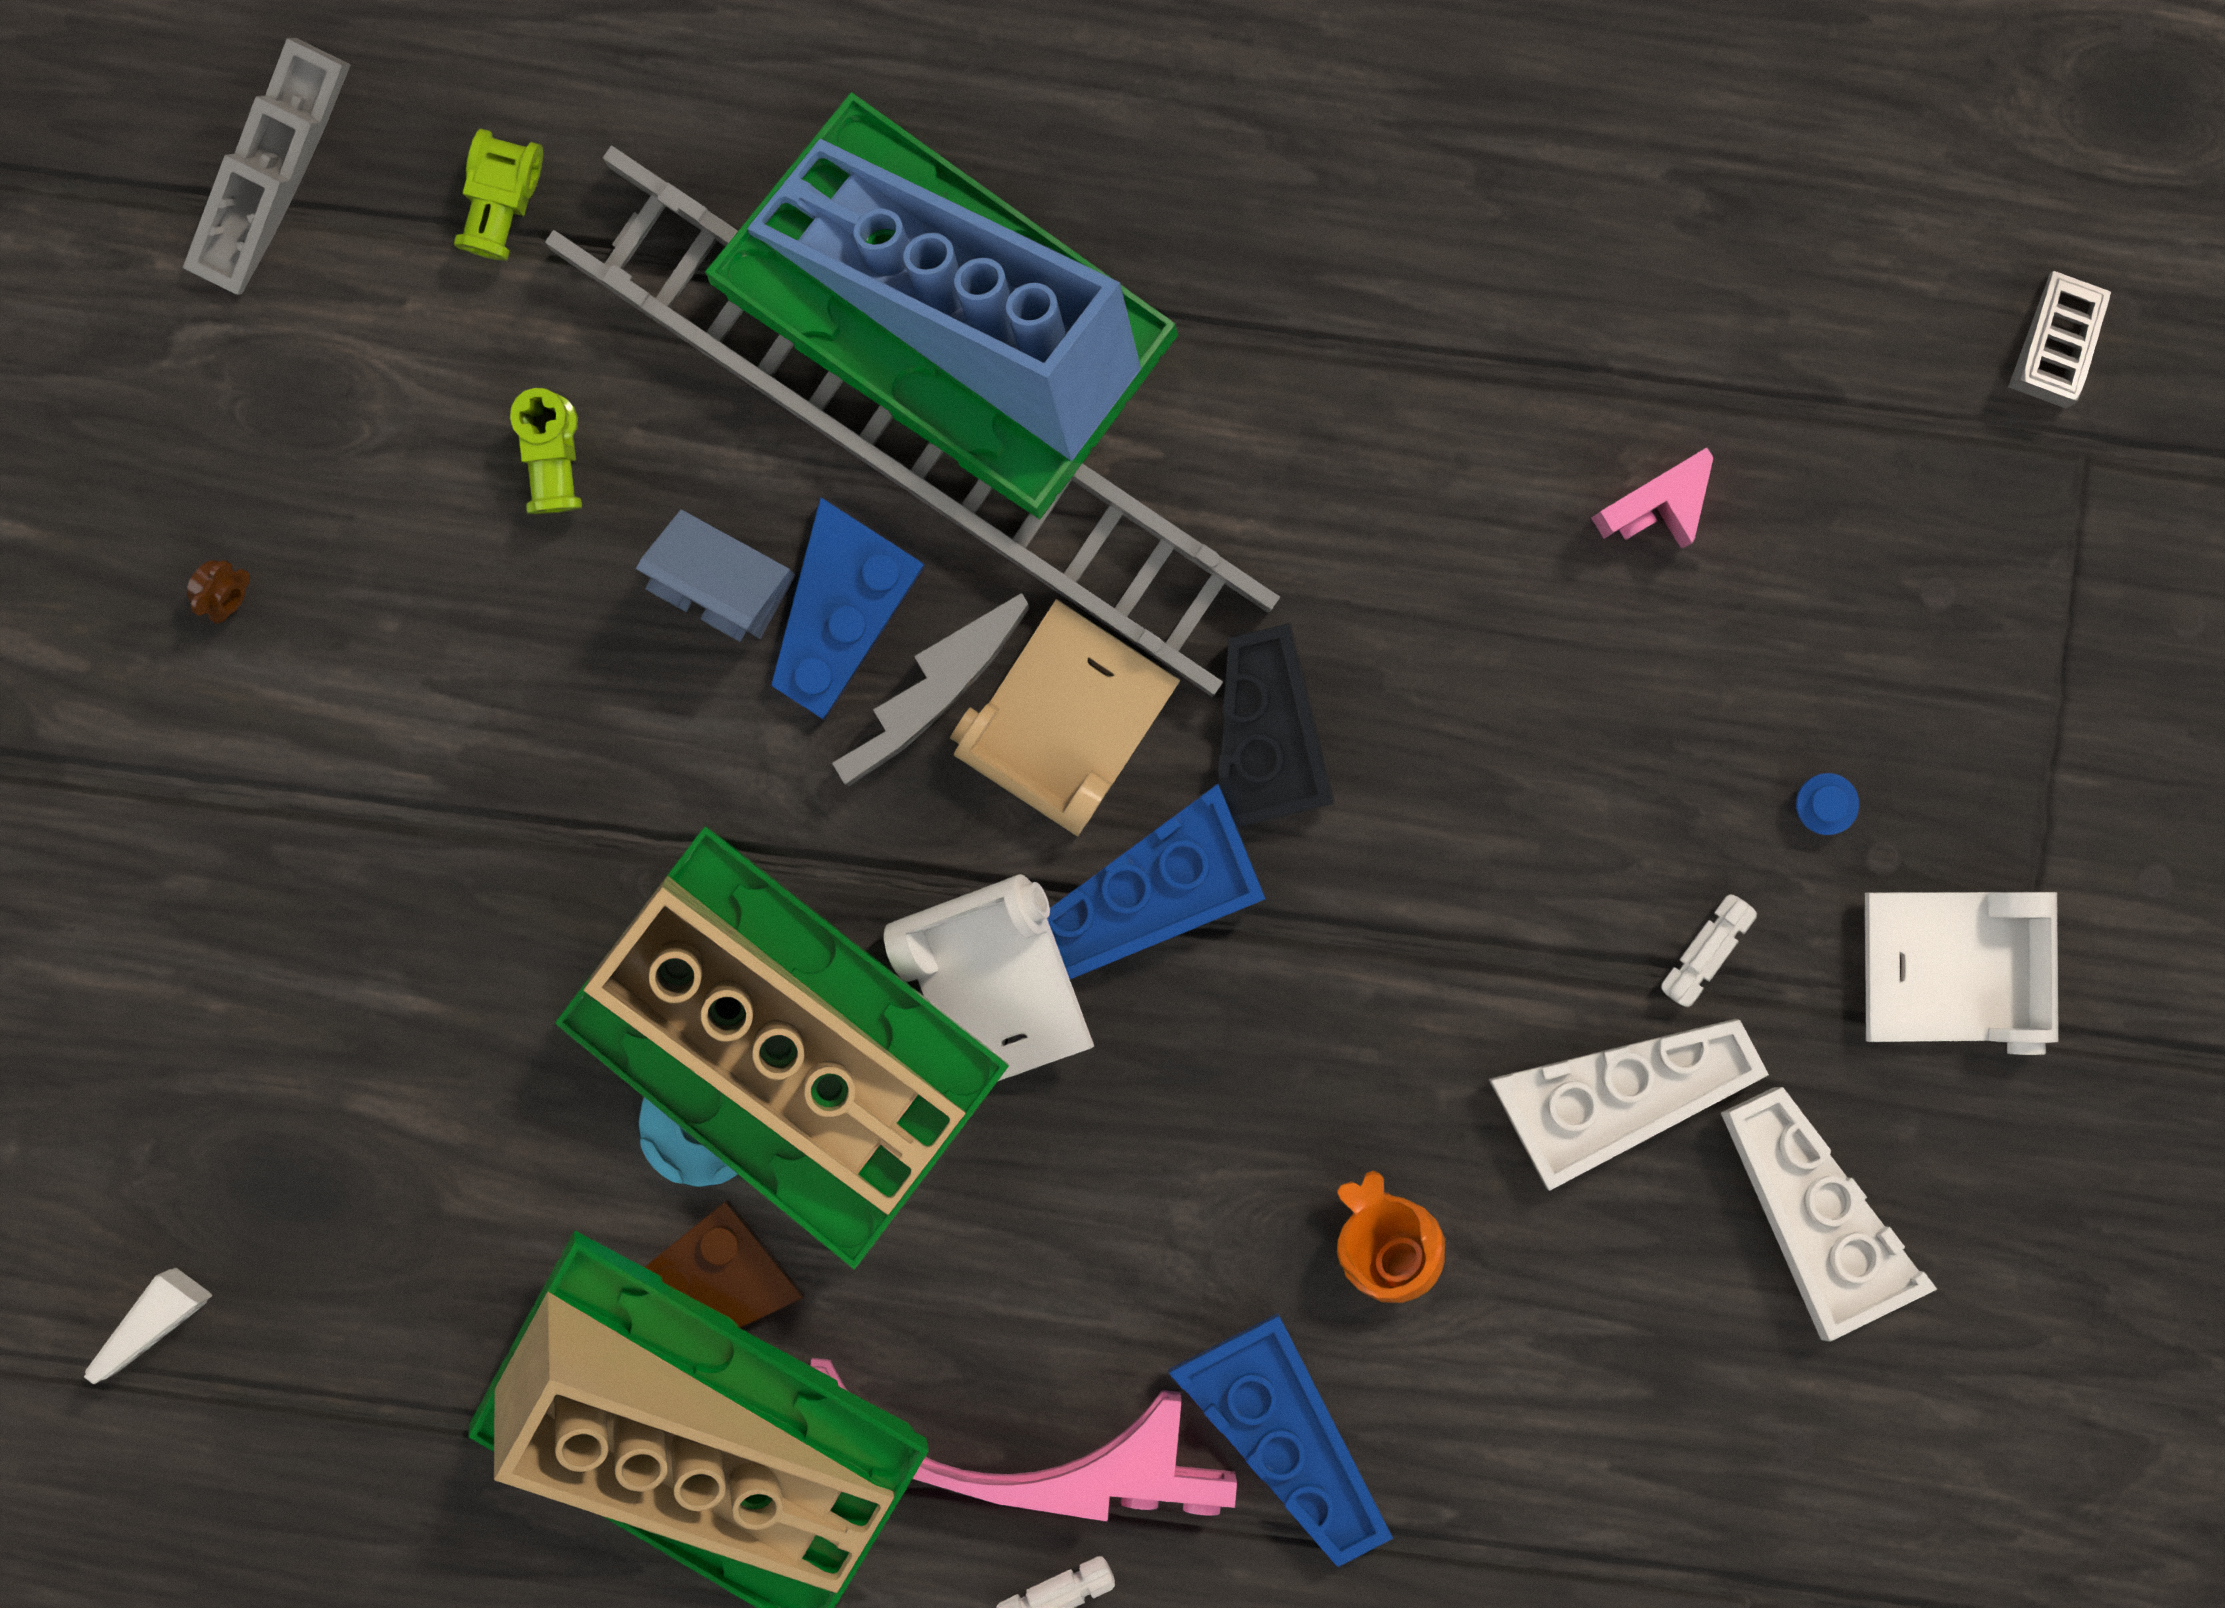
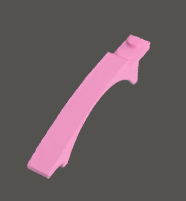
M811 1359V1367L836 1379L838 1386L847 1390L831 1360ZM1161 1390L1146 1411L1116 1438L1090 1454L1061 1466L1036 1472L990 1474L962 1470L925 1457L913 1479L1000 1505L1101 1521L1108 1520L1110 1496L1122 1497L1121 1505L1133 1509L1153 1510L1158 1508L1159 1501L1184 1503L1183 1511L1191 1514L1219 1515L1221 1507L1235 1508L1237 1489L1235 1471L1176 1466L1181 1395L1180 1392Z

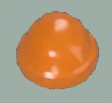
M1370 1171L1366 1173L1361 1186L1354 1182L1342 1184L1337 1190L1339 1198L1354 1212L1343 1225L1337 1243V1255L1346 1277L1363 1294L1385 1303H1404L1427 1293L1437 1282L1445 1263V1237L1437 1220L1425 1208L1405 1198L1392 1196L1384 1192V1178L1378 1172Z

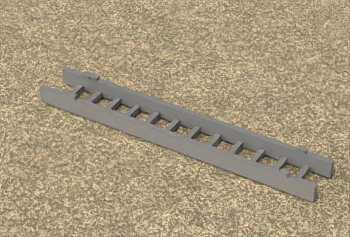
M612 145L603 156L607 166L650 195V198L639 214L634 212L613 242L612 246L615 249L605 263H602L555 230L551 232L545 241L552 252L1211 697L1215 695L1223 681L1181 654L1179 650L1224 584L1267 613H1270L1280 596L1083 463L1061 493L1057 494L1055 501L1040 520L1029 514L1013 539L1006 536L975 515L993 489L979 479L961 505L925 481L943 454L942 450L929 442L917 462L909 470L874 446L893 418L888 410L879 406L867 426L858 436L823 412L843 383V380L828 372L810 400L807 401L774 379L773 375L794 346L792 342L779 335L758 367H756L722 344V341L743 312L741 308L728 300L707 332H704L673 311L671 307L716 241L726 247L738 230L715 216L707 208L670 183L665 182ZM665 207H667L702 231L659 294L654 298L644 289L631 281L633 277L623 269ZM1073 481L1109 505V507L1063 574L1026 548ZM1124 515L1158 538L1160 542L1119 603L1113 608L1077 582ZM1175 550L1211 574V576L1165 643L1159 637L1129 619L1128 616L1171 552Z

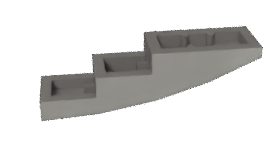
M298 38L286 39L266 95L255 97L235 153L225 155L184 262V269L237 295L244 292L305 174L351 64Z
M1022 593L914 656L927 678L873 709L885 732L832 763L845 785L851 786L904 750L953 707L994 661L1030 609Z

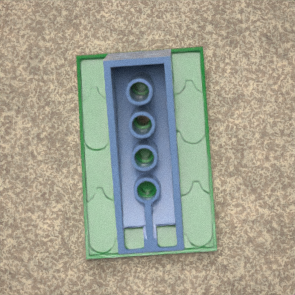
M852 92L705 271L710 284L723 292L730 302L792 342L796 350L888 410L894 419L957 460L960 467L1039 520L1055 501L1057 494L1061 493L1091 453L1090 450L1097 445L1121 413L1126 402L1132 398L1159 362L1161 355L1165 354L1178 336L1176 325L1170 319Z

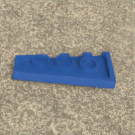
M1217 784L1050 908L1047 920L1069 979H1072L1265 900L1266 897L1221 788Z
M1278 1313L1168 1369V1373L1197 1403L1206 1417L1244 1457L1247 1464L1278 1496L1288 1511L1337 1567L1393 1539Z

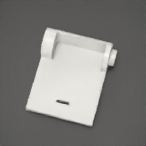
M1021 874L888 923L884 929L886 953L895 972L907 982L918 979L925 998L1008 1063L1009 1067L998 1081L1094 1047L1047 920L1050 914L1047 896L1038 883H1031L1027 877ZM1009 1038L1008 1044L1005 1045V1040Z
M2057 892L1865 893L1866 1041L2007 1042V1054H2046V1043L2058 1042ZM1900 955H1901V979H1900Z

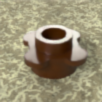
M210 560L202 564L194 572L187 586L186 593L188 600L191 602V611L198 616L205 613L208 614L209 620L215 624L226 620L230 614L239 608L244 600L245 589L250 582L249 572L244 569L232 570V564L226 560L220 562Z

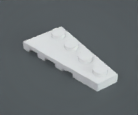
M1732 1019L1490 1078L1489 1081L1544 1186L1550 1191L1769 1074L1739 1019Z

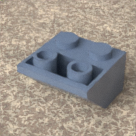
M683 510L677 513L636 567L638 571L650 578L645 588L646 590L687 612L692 602L705 609L700 618L702 621L741 642L746 632L759 639L762 638L796 576L789 568Z

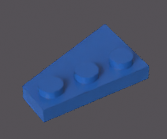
M820 498L771 686L823 720H826L922 573L925 565L828 501Z

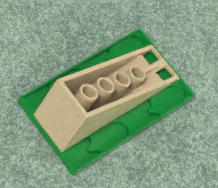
M706 825L555 1022L564 1032L854 1270L1009 1067L1008 1063L989 1047L938 1009L927 998L840 932L834 925ZM721 997H733L739 1000L740 1007L736 1012L727 1014L718 1008L716 1002Z
M575 1230L540 1292L534 1307H532L515 1338L508 1355H506L483 1397L482 1403H480L469 1423V1438L494 1452L495 1481L601 1515L756 1608H835L929 1452L926 1437L914 1432V1429L907 1422L839 1387L836 1379L740 1329L738 1324L731 1318L663 1283L662 1277Z

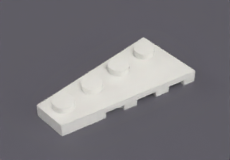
M1783 1087L1769 1089L1721 1112L1821 1340H1835L1937 1290L1925 1272L1919 1271L1903 1251L1905 1246L1892 1229L1884 1226L1865 1201L1867 1197L1853 1178L1847 1177L1831 1157L1830 1148Z

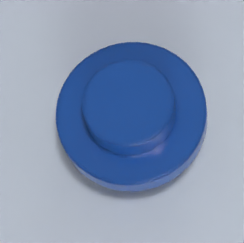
M1832 773L1815 775L1808 779L1798 791L1796 797L1797 815L1802 824L1814 833L1821 835L1841 833L1849 828L1857 817L1859 811L1857 791L1846 778Z

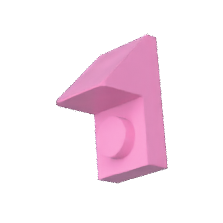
M1705 448L1593 516L1591 519L1603 539L1619 530L1624 539L1627 540L1657 521L1651 511L1657 508L1679 546L1683 549L1692 544L1698 527L1713 456L1708 448Z

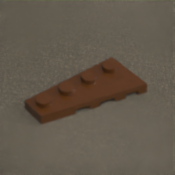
M728 1199L644 1267L661 1276L663 1283L731 1318L738 1324L739 1328L805 1296Z

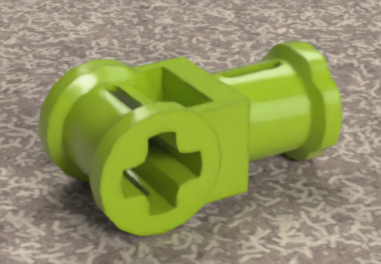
M479 129L476 132L469 150L466 167L467 179L463 194L471 202L464 232L463 234L456 235L454 246L485 258L502 261L508 260L510 250L505 247L513 214L525 215L528 200L533 195L540 177L543 162V147L541 144L530 142L525 147L495 139L489 130Z
M545 388L525 390L516 397L511 407L510 420L514 431L519 435L521 460L528 464L532 500L526 503L527 514H547L582 509L581 498L574 495L571 462L576 461L573 436L577 430L578 416L575 407L568 399ZM543 405L556 412V420L546 422L545 430L533 425V417L543 414Z

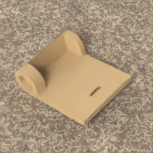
M1056 599L991 701L985 705L980 713L970 707L956 726L950 739L959 744L954 756L1078 837L1181 680Z

